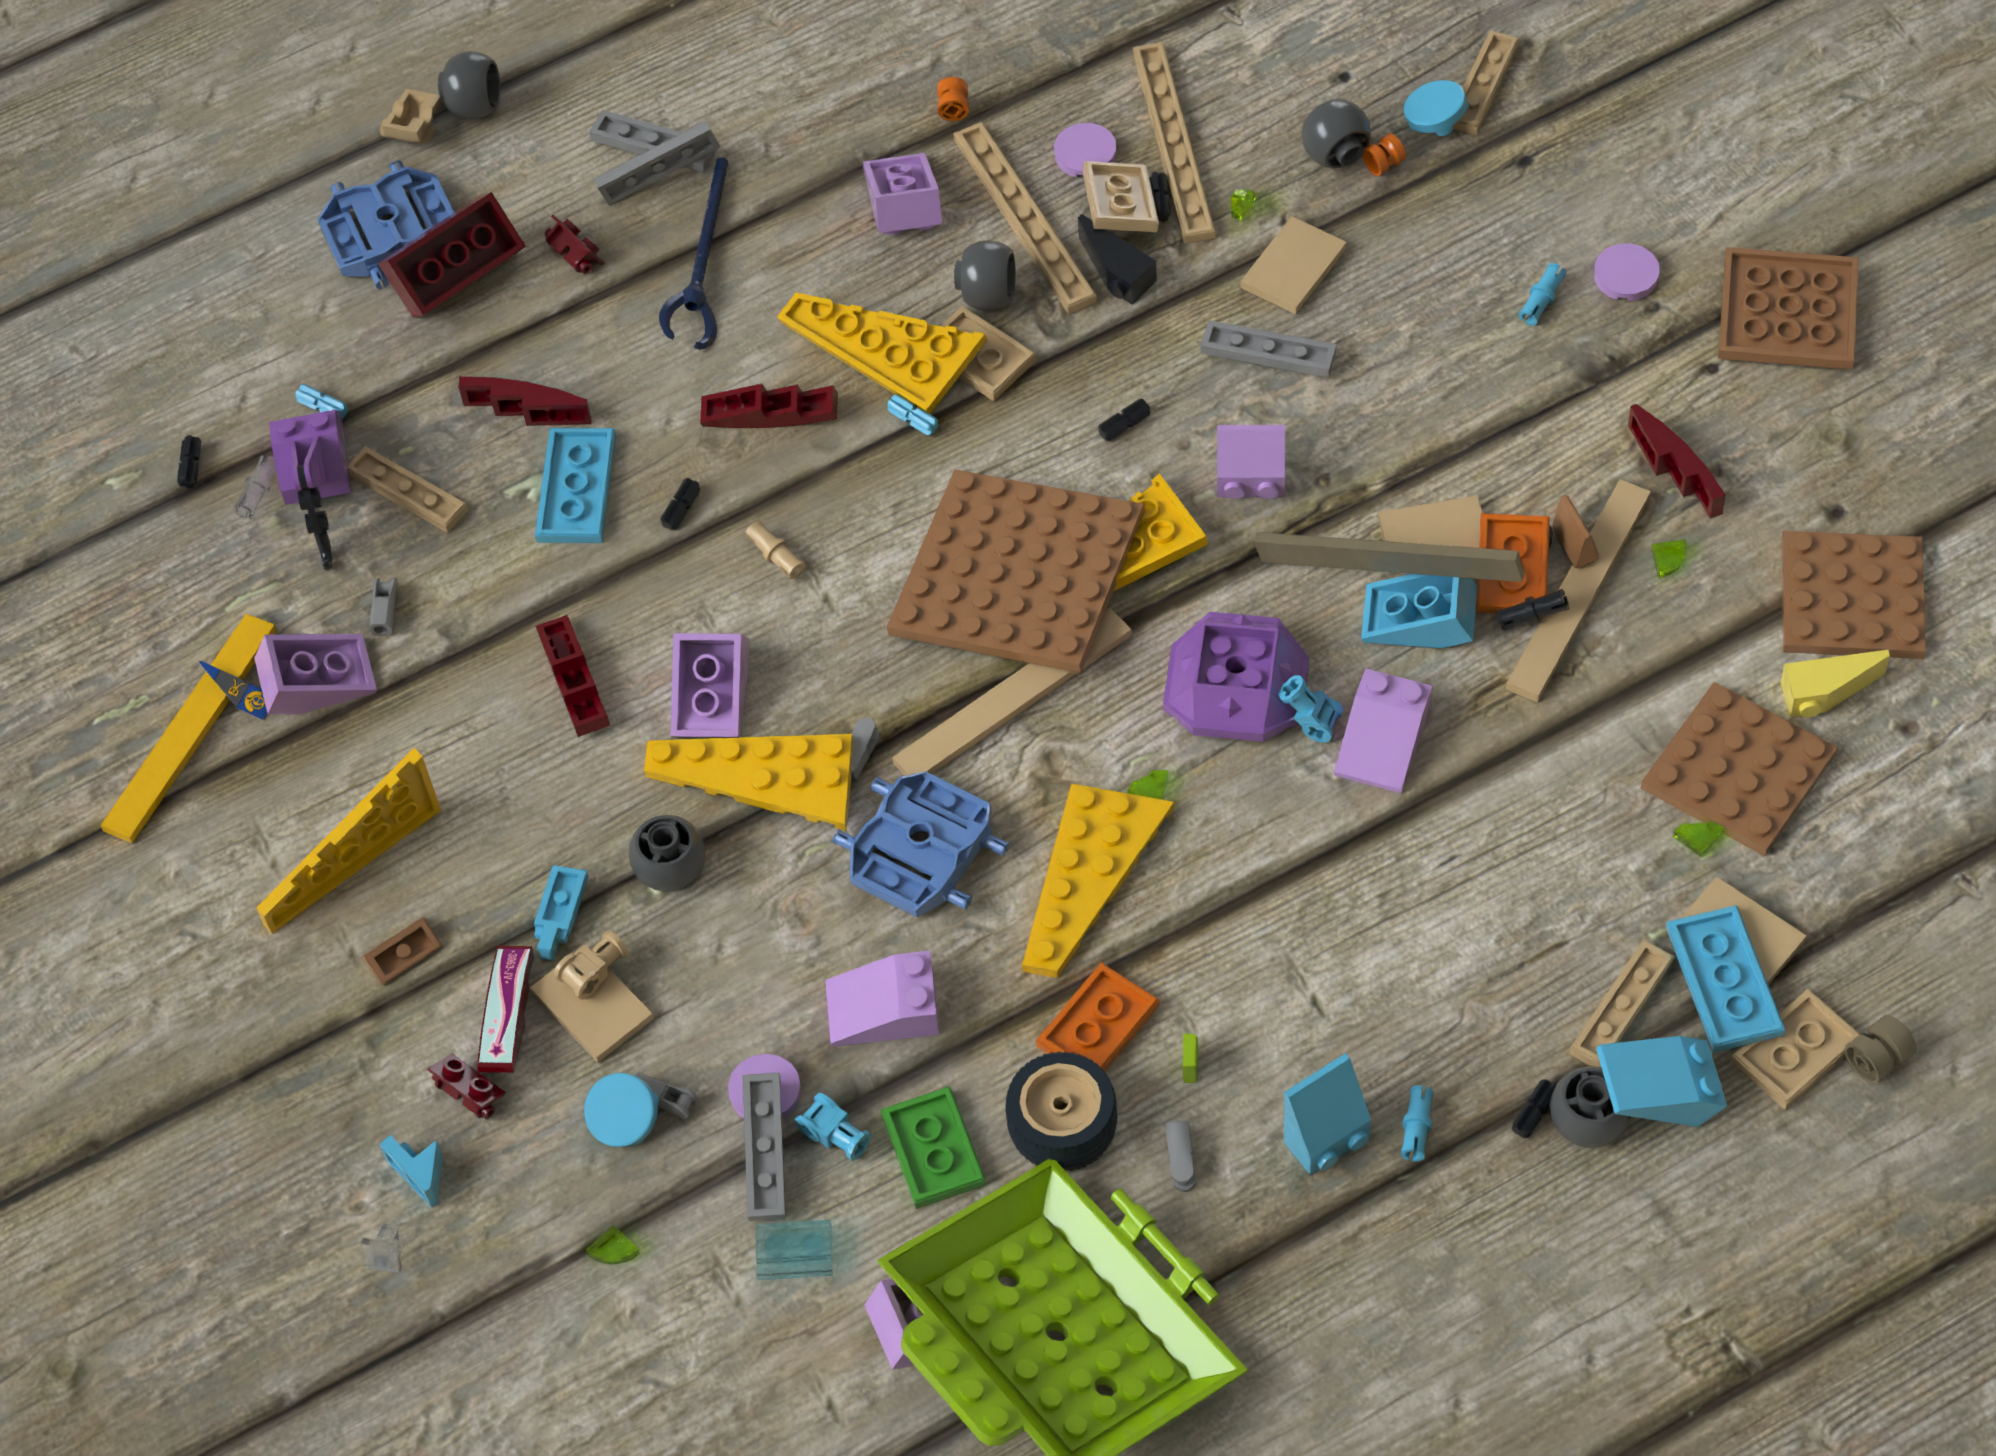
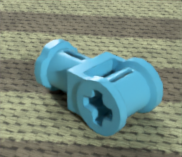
M1300 675L1289 678L1279 690L1278 696L1280 700L1284 703H1289L1297 711L1294 720L1302 726V731L1307 737L1321 743L1329 742L1333 736L1332 727L1336 719L1340 718L1344 711L1342 705L1328 697L1323 691L1312 692Z
M817 1093L814 1096L815 1102L804 1115H799L794 1119L795 1126L810 1140L820 1142L828 1149L835 1144L846 1152V1157L851 1161L858 1159L867 1149L871 1140V1134L867 1130L860 1131L851 1125L848 1114L840 1109L825 1094Z

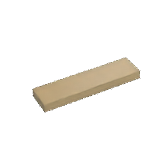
M1492 30L1489 31L1463 86L1469 108L1461 119L1453 125V129L1473 135L1478 134L1519 47L1520 38Z
M366 446L348 464L349 477L447 533L468 512V506L465 502Z
M1643 939L1570 1047L1569 1054L1590 1066L1601 1067L1596 1047L1600 1044L1622 1042L1674 964L1675 956Z

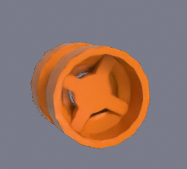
M958 77L942 79L937 85L939 116L947 121L964 119L969 113L967 100L968 84L965 80Z
M1388 133L1379 140L1378 144H1370L1365 147L1362 158L1368 170L1373 175L1380 176L1388 171L1389 166H1397L1406 160V152L1401 141L1394 134Z

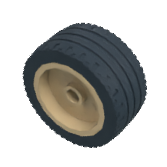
M1072 1052L1043 1054V1056H1038L1029 1063L1027 1062L1024 1067L1022 1066L1009 1085L1005 1103L1008 1131L1017 1150L1032 1164L1034 1163L1038 1166L1044 1161L1051 1159L1056 1160L1065 1171H1073L1074 1169L1086 1167L1088 1164L1090 1165L1094 1160L1096 1161L1110 1146L1117 1127L1116 1095L1107 1074L1091 1059L1089 1060L1085 1056L1083 1057Z

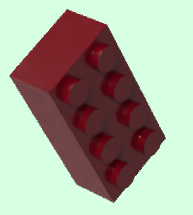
M489 192L478 196L380 261L378 265L414 318L424 316L525 248L526 245L493 193Z

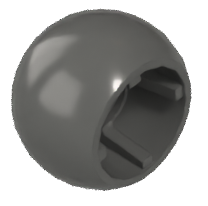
M467 51L451 57L446 62L444 71L440 72L438 77V92L440 98L445 101L447 109L452 114L469 120L482 119L497 109L500 100V75L498 66L491 57L480 52Z
M1331 99L1316 107L1307 116L1302 126L1301 135L1306 152L1316 163L1327 168H1341L1355 163L1363 156L1365 147L1370 143L1371 128L1366 114L1358 105L1345 99Z
M991 240L979 241L968 246L963 252L962 261H956L954 269L955 289L961 290L964 302L977 310L994 311L1008 306L1013 301L1016 282V265L1013 250L1001 242Z
M655 816L641 824L633 834L629 844L630 866L636 877L644 885L661 892L681 890L690 885L702 871L706 851L704 840L692 823L679 816Z
M1587 1066L1569 1072L1557 1083L1551 1095L1550 1110L1556 1129L1564 1138L1581 1147L1596 1148L1612 1143L1623 1134L1631 1119V1116L1614 1113L1601 1067ZM1586 1096H1595L1600 1101L1590 1102L1585 1098ZM1609 1106L1610 1115L1605 1117Z

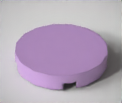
M1078 123L1065 128L1057 136L1054 143L1055 162L1060 170L1074 177H1077V174L1083 175L1084 161L1114 163L1117 154L1116 140L1112 133L1103 126L1093 123Z
M1632 243L1616 244L1606 248L1598 255L1594 264V281L1599 290L1616 300L1620 297L1627 298V301H1636L1647 297L1655 290L1660 276L1659 262L1654 254L1646 248Z
M767 1053L751 1056L739 1063L731 1073L728 1083L729 1099L737 1115L744 1119L742 1075L779 1072L782 1119L789 1116L798 1105L801 1096L799 1074L792 1063L781 1056Z

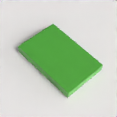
M950 1086L880 1109L916 1209L986 1186V1179Z

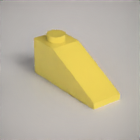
M1889 650L1784 664L1780 683L1790 718L1799 716L1809 718L1825 713L1884 676L1890 657Z

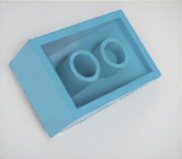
M1408 574L1366 584L1361 639L1364 643L1445 648L1473 642L1477 585L1472 578Z
M1675 1036L1600 1044L1596 1047L1615 1114L1699 1127L1727 1107L1722 1084L1712 1058V1052L1706 1040Z
M1346 1053L1284 1092V1143L1309 1175H1312L1319 1169L1322 1171L1329 1169L1338 1161L1339 1156L1350 1149L1352 1151L1360 1149L1369 1140L1371 1118L1351 1059Z

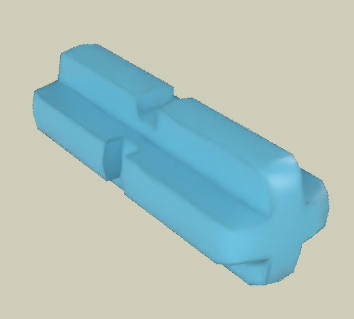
M302 384L296 390L295 396L297 401L314 410L320 409V412L339 410L342 420L348 413L345 402L330 395H324L323 392L307 384Z
M898 394L893 395L887 403L890 413L905 422L911 421L910 425L925 435L931 436L939 426L937 418L919 407L915 409V404Z

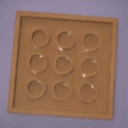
M1726 247L1718 359L1852 370L1855 353L1859 257Z
M1783 531V652L1852 655L1889 650V658L1924 659L1926 638L1922 537Z
M1713 682L1644 777L1641 789L1766 856L1836 756L1838 747Z

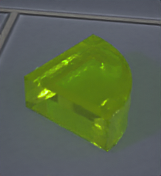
M1247 188L1236 189L1230 196L1231 217L1242 221L1256 199L1255 192Z
M1686 539L1652 544L1651 552L1658 579L1673 574L1681 567L1686 554Z
M1168 770L1151 771L1149 775L1132 782L1127 793L1163 800L1168 780Z
M1708 821L1707 824H1690L1688 822L1678 826L1673 831V837L1702 857L1723 835L1724 827Z
M614 1225L586 1249L587 1255L597 1262L611 1265L628 1262L640 1254L639 1249Z

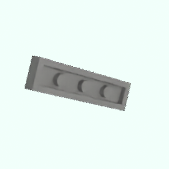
M606 110L601 111L589 131L591 141L640 155L664 141L683 133ZM717 149L684 167L704 173Z
M704 121L674 138L664 141L651 150L634 157L628 162L605 172L603 175L595 178L594 181L607 204L611 205L720 148V145L707 121Z
M1211 320L1208 321L1201 343V354L1329 378L1337 349V344Z
M777 1072L742 1075L748 1220L786 1219L780 1074Z

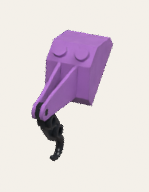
M339 410L318 412L269 422L271 446L285 505L299 503L302 511L308 510V514H305L307 530L309 534L314 533L325 571H330L332 568V551L327 533L329 523L326 511H319L318 507H322L321 498L351 493L344 424Z

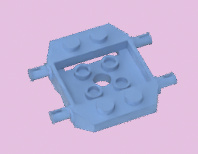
M396 160L397 167L393 161L390 164L392 172L384 175L372 185H358L345 189L343 183L337 182L338 191L334 183L331 186L333 195L318 218L322 233L342 276H372L377 289H382L381 282L384 288L389 285V281L378 265L380 261L454 213L436 175L408 166L404 167L400 160ZM404 189H407V191H408V193H409V195H410V198H411V200H412V202H413V204H414V206H415V208H416V210H417V212H418V214H419V216H420V219H421V221H422V223H423V225H424V227H425L424 230L422 229V227H421V225H420V223H419V220H418V218H417V216H416V214H415V212H414V210H413V208H412V206H411V204H410V202H409V199H408V197H407V195H406ZM348 210H354L371 250L367 251ZM386 214L394 215L390 220H380Z
M926 771L898 777L893 785L876 777L875 781L871 784V790L885 796L876 816L865 823L856 837L843 832L841 829L837 830V834L835 833L833 837L834 844L848 849L851 853V884L915 917H919L948 901L967 910L973 897L955 889L956 884L982 848H988L1004 856L1010 846L1009 842L992 835V829H990L991 804ZM919 831L927 832L930 835L923 842L913 841L911 836ZM877 848L888 854L891 858L898 859L918 869L919 872L932 876L931 880L929 881L872 852L873 849Z

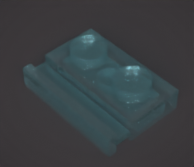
M831 1220L756 1224L757 1279L770 1280L833 1276Z

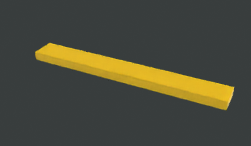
M246 613L211 665L244 680L255 664L254 658L264 635H275L277 632L275 625ZM207 672L200 679L100 825L103 832L133 844L230 701Z

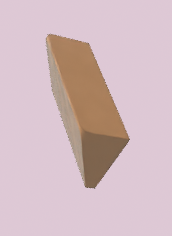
M1566 494L1561 496L1553 521V530L1573 566L1577 569L1599 559V554L1590 532L1571 499Z
M422 917L361 958L383 986L443 947L425 918Z

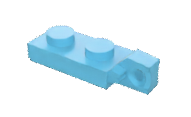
M552 866L534 922L535 939H540L537 946L540 959L554 961L559 948V942L566 943L568 936L570 937L589 878L587 870Z

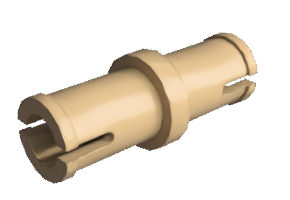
M756 521L748 527L745 537L763 552V558L769 563L774 562L791 580L800 576L805 569V563L787 548V543L782 538H776L760 521Z

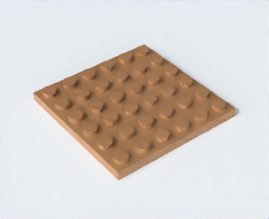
M954 469L887 624L888 634L1081 673L1115 589L1118 574L1123 569L1127 553L1131 549L1135 539L1134 536L1137 534L1142 517L1145 514L1144 504Z

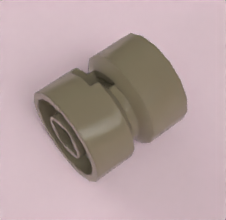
M1885 1015L1868 1028L1867 1034L1861 1033L1845 1045L1844 1051L1854 1071L1868 1083L1876 1084L1890 1074L1894 1066L1901 1065L1916 1053L1917 1047L1912 1034L1906 1026L1895 1017Z

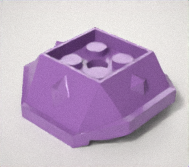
M1209 612L1171 646L1163 710L1171 717L1174 716L1193 735L1264 742L1288 727L1292 728L1299 725L1294 720L1297 711L1289 703H1284L1280 700L1278 693L1281 686L1295 675H1300L1307 684L1309 657L1279 618ZM1239 671V672H1241V673L1234 674V673H1231V672Z

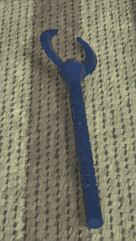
M723 157L716 159L712 178L713 182L710 187L691 282L683 291L669 298L662 306L659 314V323L663 333L673 340L675 335L670 328V320L675 310L683 304L689 311L700 309L705 323V334L702 340L696 342L694 346L698 350L706 349L712 345L717 335L716 320L706 301L703 282L716 225L718 207L722 196L721 192L723 191L728 167V160Z

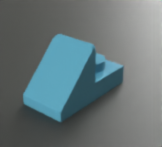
M391 1135L379 1144L386 1161L432 1208L438 1201L443 1154L438 1142H433L420 1154L416 1155L406 1142L399 1144Z

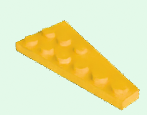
M799 292L792 296L777 316L781 324L893 394H898L915 404L916 408L919 407L929 414L936 408L988 340L985 333L975 331L974 333L960 331L957 327L948 325L941 327L928 324L926 320L880 310L879 312L864 310L862 306L853 304L846 306L833 303L830 299Z
M1160 473L1151 480L1152 485L1143 493L1138 491L1130 498L1131 502L1144 504L1145 514L1142 517L1137 534L1134 536L1135 539L1131 549L1127 553L1123 569L1118 574L1114 591L1208 545L1205 533Z
M852 734L649 740L646 747L644 771L647 778L681 787L688 785L704 789L707 794L718 796V794L734 797V800L781 814L787 812L805 816V819L818 823L820 820L834 824L837 829L847 831L853 736Z
M415 747L256 907L263 925L271 934L441 811L423 756Z
M1071 783L1022 963L1023 972L1053 978L1060 976L1080 947L1082 938L1089 928L1093 927L1098 921L1102 909L1108 901L1111 902L1138 863L1140 854L1147 844L1156 837L1158 828L1165 818H1169L1173 812V801Z

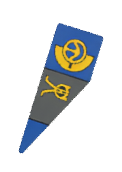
M199 661L200 665L238 709L261 720L265 718L267 710L261 688L203 661Z

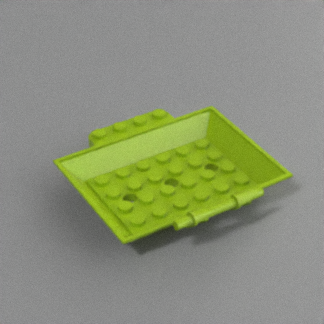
M1048 1159L879 1258L877 1262L923 1313L921 1317L905 1327L901 1339L902 1351L982 1443L990 1446H1000L1026 1431L1047 1456H1118L1245 1374L1248 1369L1184 1301L1193 1290L1208 1305L1214 1304L1219 1299L1220 1294L1204 1278L1206 1275L1191 1257H1184L1155 1225V1218L1142 1204L1136 1205L1122 1188L1117 1189L1110 1197L1125 1214L1122 1223L1116 1227L1056 1160ZM1144 1237L1174 1267L1172 1274L1167 1280L1160 1275L1135 1247ZM1010 1277L1016 1281L1017 1285L1014 1287L1004 1286L998 1279ZM1051 1330L1059 1331L1066 1339L1063 1341L1052 1340L1047 1336L1046 1332ZM1098 1385L1109 1386L1114 1391V1395H1101L1096 1391L1095 1387Z

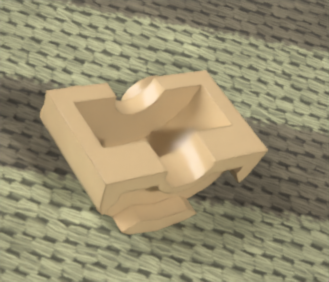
M405 89L399 100L394 102L392 113L388 115L387 119H383L380 126V135L385 138L416 144H428L437 129V126L432 125L435 109H441L440 96Z

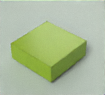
M1183 1033V1083H1196L1198 1081V1036L1196 1034Z

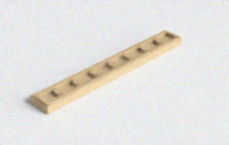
M1159 42L1133 47V57L1164 172L1167 175L1168 187L1183 242L1187 244L1214 239L1215 228L1164 43Z
M980 122L954 133V141L1068 315L1097 303L1096 293L984 124Z
M1619 479L1590 532L1599 554V559L1577 569L1572 564L1558 589L1565 591L1563 597L1567 596L1570 609L1542 618L1506 683V690L1538 703L1647 505L1651 491Z
M1111 608L1107 609L1083 669L1132 636L1131 628ZM1029 663L892 757L893 764L904 776L924 771L933 774L1079 672Z

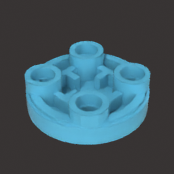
M1438 80L1424 84L1413 91L1405 101L1403 112L1411 130L1423 133L1435 132L1437 136H1445L1452 132L1453 125L1468 110L1469 103L1463 88L1459 84L1449 80Z
M626 1073L607 1075L597 1081L587 1095L584 1106L587 1127L597 1140L613 1147L639 1145L655 1125L659 1097L644 1080L635 1075Z

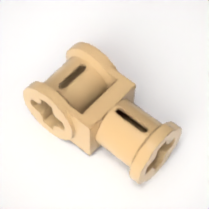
M612 931L603 933V939L591 949L583 945L575 953L566 955L554 970L555 979L559 982H565L573 988L576 997L580 1000L587 999L593 995L600 984L608 978L607 968L618 958H625L628 955L626 946Z

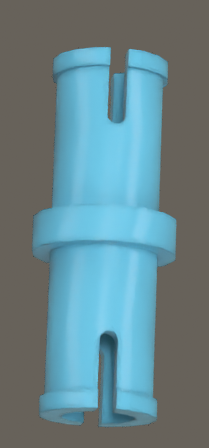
M1548 264L1540 281L1533 284L1529 291L1530 297L1518 314L1521 321L1524 320L1526 315H1529L1525 323L1531 326L1536 325L1546 306L1553 303L1556 298L1555 292L1567 275L1564 268L1560 270L1559 274H1556L1560 268L1559 264Z
M1422 1085L1413 1086L1410 1089L1408 1114L1403 1117L1402 1122L1405 1134L1401 1156L1408 1160L1410 1152H1413V1162L1424 1159L1427 1133L1432 1129L1430 1110L1434 1091L1426 1087L1425 1095H1422Z

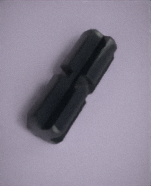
M1156 171L1151 174L1149 180L1158 221L1166 222L1171 215L1169 195H1167L1169 194L1168 179L1165 173H1158Z
M1142 398L1122 409L1121 415L1116 413L1099 424L1098 432L1105 441H1110L1126 431L1128 425L1132 427L1150 415L1148 403Z
M192 435L185 436V439L182 441L180 461L182 463H179L177 477L178 485L187 489L193 488L194 484L197 483L199 468L197 460H200L202 443L199 437H193Z
M690 478L683 480L673 496L675 500L670 501L660 518L661 525L664 528L674 531L679 527L688 512L685 509L691 507L700 492L697 481Z
M1546 1079L1538 1083L1528 1099V1104L1523 1106L1512 1123V1131L1525 1139L1531 1136L1542 1118L1541 1115L1545 1114L1550 1106L1551 1095L1556 1087L1554 1083Z

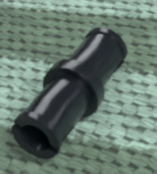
M1560 589L1557 592L1538 598L1530 596L1525 598L1523 603L1497 610L1499 624L1503 623L1501 629L1506 631L1528 622L1536 624L1541 622V618L1562 611H1568L1570 609L1567 596L1563 597L1565 591Z

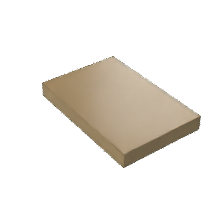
M1084 161L1082 172L1094 229L1157 232L1159 221L1146 165Z
M1291 216L1242 278L1240 287L1293 314H1297L1345 252L1347 242Z
M963 305L941 325V327H946V325L957 327L960 331L974 333V331L985 333L988 340L959 376V379L992 401H995L1037 361L1035 352Z
M1478 495L1378 512V522L1384 541L1479 548L1480 518L1483 512Z
M1716 876L1681 918L1737 905L1769 986L1805 943L1807 935Z
M555 968L530 987L532 995L597 1063L601 1062L654 1020L653 1013L609 968H607L608 978L600 984L593 995L584 1000L577 998L575 990L567 983L559 982L555 979Z
M1809 989L1779 1014L1785 1027L1784 1036L1744 1045L1731 1056V1062L1785 1110L1846 1057L1845 1045L1860 1035L1859 1032Z

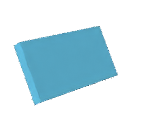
M615 428L549 429L535 530L537 543H603L616 442Z
M1737 905L1667 922L1666 929L1713 1053L1784 1036L1785 1027Z

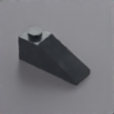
M1081 214L1078 217L1079 239L1106 288L1114 297L1122 298L1133 305L1157 281L1156 260L1109 230L1094 229L1092 220Z

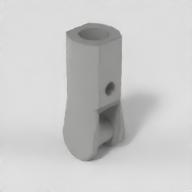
M374 578L369 631L375 636H390L392 634L398 595V582L396 578H391V581L380 582L379 578Z
M870 718L860 719L852 732L851 781L858 780L870 757V753H872L880 739L876 724Z
M636 1073L635 1076L644 1080L658 1095V1108L680 1119H688L689 1107L698 1101L696 1094L688 1089L670 1085L643 1073ZM671 1096L678 1098L676 1103L669 1101Z
M1173 1121L1165 1124L1171 1174L1175 1187L1179 1191L1187 1192L1194 1188L1196 1184L1190 1127L1188 1121Z

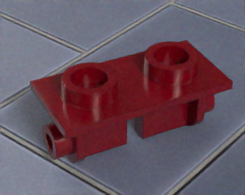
M551 216L557 224L545 231L546 242L561 256L571 248L563 258L576 272L589 273L595 260L599 261L602 265L605 264L596 254L600 249L587 237L581 240L577 236L581 232L580 229L569 219L566 218L562 222L556 216Z
M453 1053L427 1069V1071L433 1074L432 1080L435 1081V1087L442 1089L455 1100L463 1096L462 1105L472 1111L479 1119L483 1117L489 1119L495 1112V1107L492 1106L493 1102L503 1097L506 1093Z

